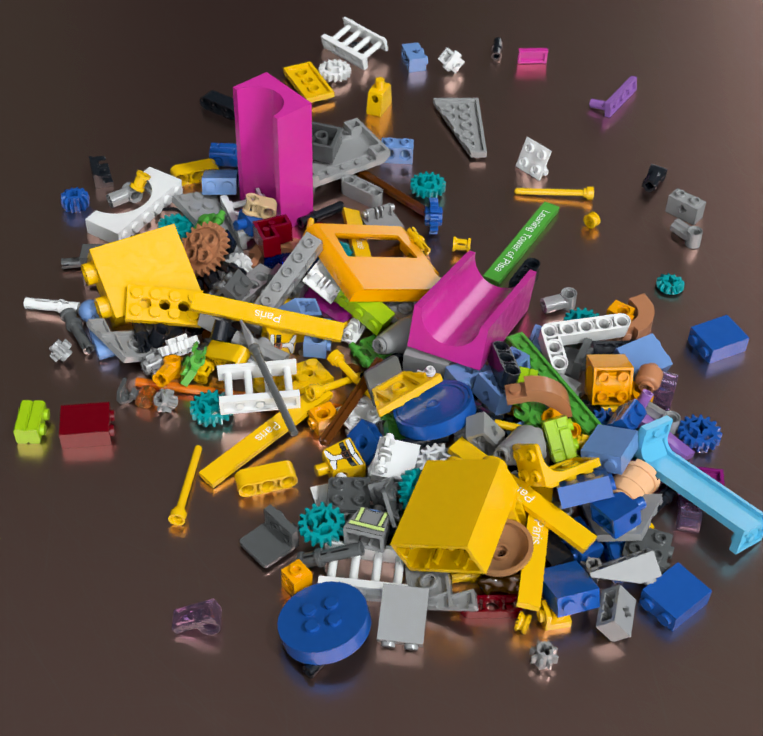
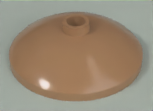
M511 519L506 520L487 574L485 575L493 577L512 575L528 564L533 555L534 544L530 532L524 525Z

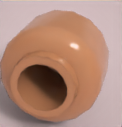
M655 363L643 364L638 369L635 383L641 391L643 389L651 392L656 391L661 385L663 371Z

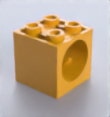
M625 354L586 355L584 391L592 405H622L631 401L634 367Z

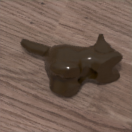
M521 570L503 577L481 574L482 576L477 579V582L485 595H489L491 591L495 590L510 595H518Z

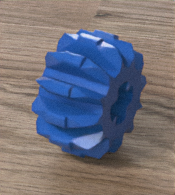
M71 187L69 190L65 189L64 193H61L60 202L66 212L74 214L75 212L86 211L90 204V198L84 188Z

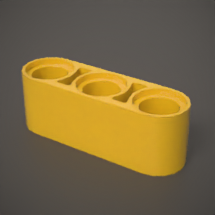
M208 158L174 165L170 169V174L181 179L182 186L202 182L205 170H219L214 159Z
M216 340L210 341L205 354L206 359L212 361L215 366L247 363L252 355L242 345Z
M288 460L242 469L236 472L234 476L239 495L242 497L291 488L298 482L293 464Z

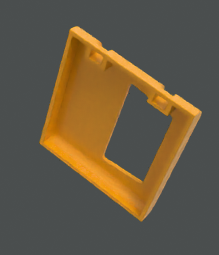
M315 223L310 225L303 234L304 236L306 232H309L322 240L323 250L318 257L349 302L419 301L442 278L439 277V272L401 226ZM338 239L399 240L401 243L399 248L407 258L348 256Z

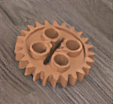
M204 221L202 226L197 224L196 229L191 227L192 232H186L187 237L182 238V241H184L183 247L196 278L198 276L204 277V274L209 276L210 270L216 272L215 267H221L220 261L226 260L223 256L229 254L226 249L230 247L227 244L230 239L227 237L228 233L225 232V229L216 222L212 223L209 221L207 224Z

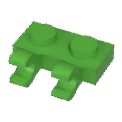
M197 341L192 345L190 356L186 355L181 363L183 368L180 371V384L186 387L195 377L198 369L204 365L207 347L205 346L203 350H197L196 348L199 343Z
M540 402L517 404L523 411L515 408L514 416L521 419L524 425H532L535 428L539 427L542 429L540 421H542L541 415L547 410L545 405Z

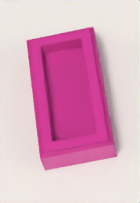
M518 48L517 63H547L548 49Z

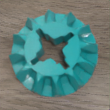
M661 274L656 280L657 288L661 292L670 295L681 293L685 287V281L681 277H676L675 274Z

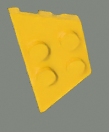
M403 371L372 389L378 416L382 417L395 408L403 406L407 401L420 396L421 393L442 382L441 374L436 373L433 377H427L425 372Z

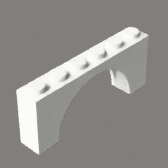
M148 167L144 172L151 177L150 180H147L144 189L151 195L150 199L143 206L130 212L111 214L96 210L85 219L87 233L109 243L135 235L154 217L160 214L163 208L172 203L173 195L183 193L182 180Z

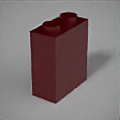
M110 402L61 405L59 438L62 449L111 445V439L115 436V426L112 424V422H115V410H111Z

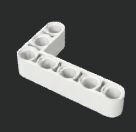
M619 313L546 323L542 326L538 338L542 355L559 375L561 373L565 375L568 360L563 345L583 343L585 338L592 339V341L624 337L630 326L631 319L628 315Z

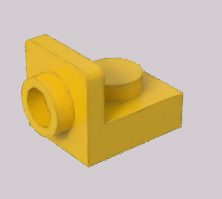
M541 600L539 612L537 611V619L539 623L542 622L545 631L571 627L572 620L570 615L558 618L550 606L547 605L546 600Z

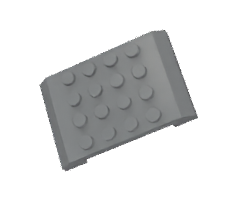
M358 118L343 122L342 143L333 164L312 159L313 188L341 179L345 174L353 175L381 165L390 157V150Z

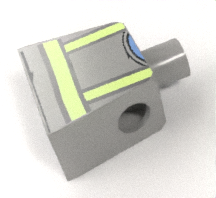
M375 505L373 509L359 508L343 527L344 544L348 545L361 541L364 549L384 553L390 532V518L386 509L382 505Z

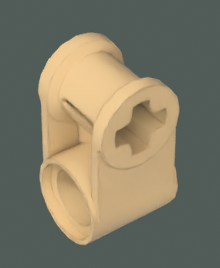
M248 193L246 195V204L242 208V212L245 215L262 219L276 216L277 202L275 199L255 193Z

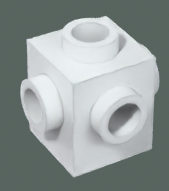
M448 47L438 58L444 64L443 68L448 72L452 70L454 73L465 62L461 59L462 55L456 50L453 52Z

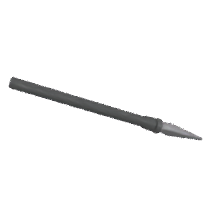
M240 319L245 340L249 346L248 350L256 360L290 435L296 436L298 435V430L262 357L260 346L256 343L242 319Z

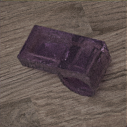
M663 371L661 385L653 393L652 403L665 411L670 410L678 374Z
M678 494L676 530L699 533L703 518L702 509Z
M213 598L174 609L172 630L177 634L197 628L200 632L207 635L217 634L221 630L222 608Z

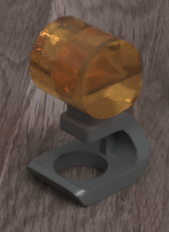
M123 378L117 390V402L127 404L135 400L137 407L150 408L157 393L156 390L151 386L144 385L139 390L133 387L129 393L126 389L127 379Z

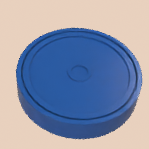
M443 380L421 393L420 396L407 401L403 406L395 408L393 415L397 428L403 436L413 440H434L451 435L465 427L466 417L476 413V404L472 390L468 385L455 380Z
M322 582L302 589L286 602L279 614L277 628L283 646L292 658L309 665H325L340 661L358 650L369 635L372 620L366 599L357 588L342 582Z

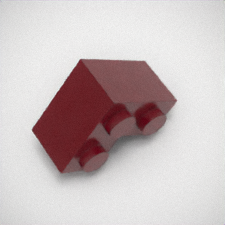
M286 214L252 221L254 240L264 258L280 255L281 244L293 241L292 223Z

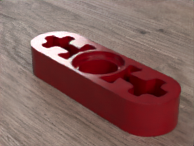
M476 595L479 611H460V614L469 619L517 618L521 611L524 612V608L517 607L518 609H514L512 604H517L518 595ZM494 603L498 606V609L489 610L486 605Z

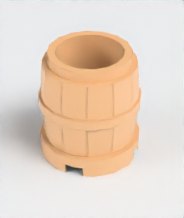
M641 459L630 461L622 475L615 474L613 476L617 489L613 490V494L624 492L631 499L643 496L644 494H653L660 485V478L657 481L655 476L656 470Z

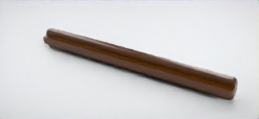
M367 170L355 173L359 178L382 188L384 193L424 217L425 205Z
M376 357L368 369L382 362L383 359ZM364 374L320 436L319 442L322 446H329L367 391L368 387Z

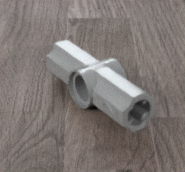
M237 330L231 343L242 345L248 349L249 346L245 340L244 333ZM265 337L254 338L260 346L264 361L290 359L289 353L274 347L269 339Z

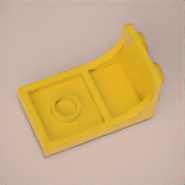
M516 443L512 446L513 458L519 471L518 477L522 483H526L528 486L553 488L559 486L560 481L574 480L577 478L576 475L590 474L594 472V468L601 466L599 457H573L547 466L538 444Z

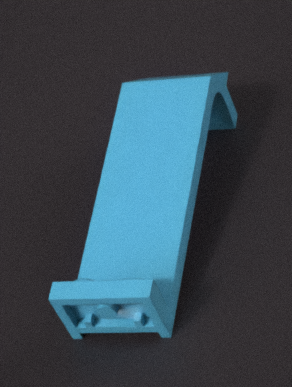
M666 415L639 428L638 449L635 453L637 459H641L651 465L657 472L655 475L657 479L660 478V481L732 530L734 533L731 537L730 551L738 554L762 540V511L671 450L668 444V435L673 422L672 418Z

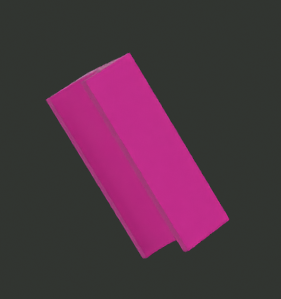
M266 72L233 87L240 200H245L248 193L256 194V188H259L261 193L265 194V197L276 200L277 216L286 214L293 228L298 225L297 219L313 211L312 103Z
M468 251L414 305L407 346L480 371L487 362L493 342H503L528 311L537 272L529 270L515 287L500 288L490 284L481 276L475 262L476 252Z

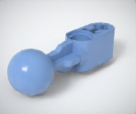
M92 299L85 300L79 306V316L85 322L88 319H99L94 300ZM89 329L90 338L99 361L116 356Z

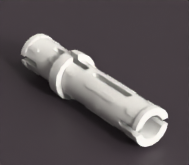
M29 297L24 299L25 309L56 311L58 313H61L66 308H74L76 313L79 314V306L81 305L80 302H70L64 299L50 300Z

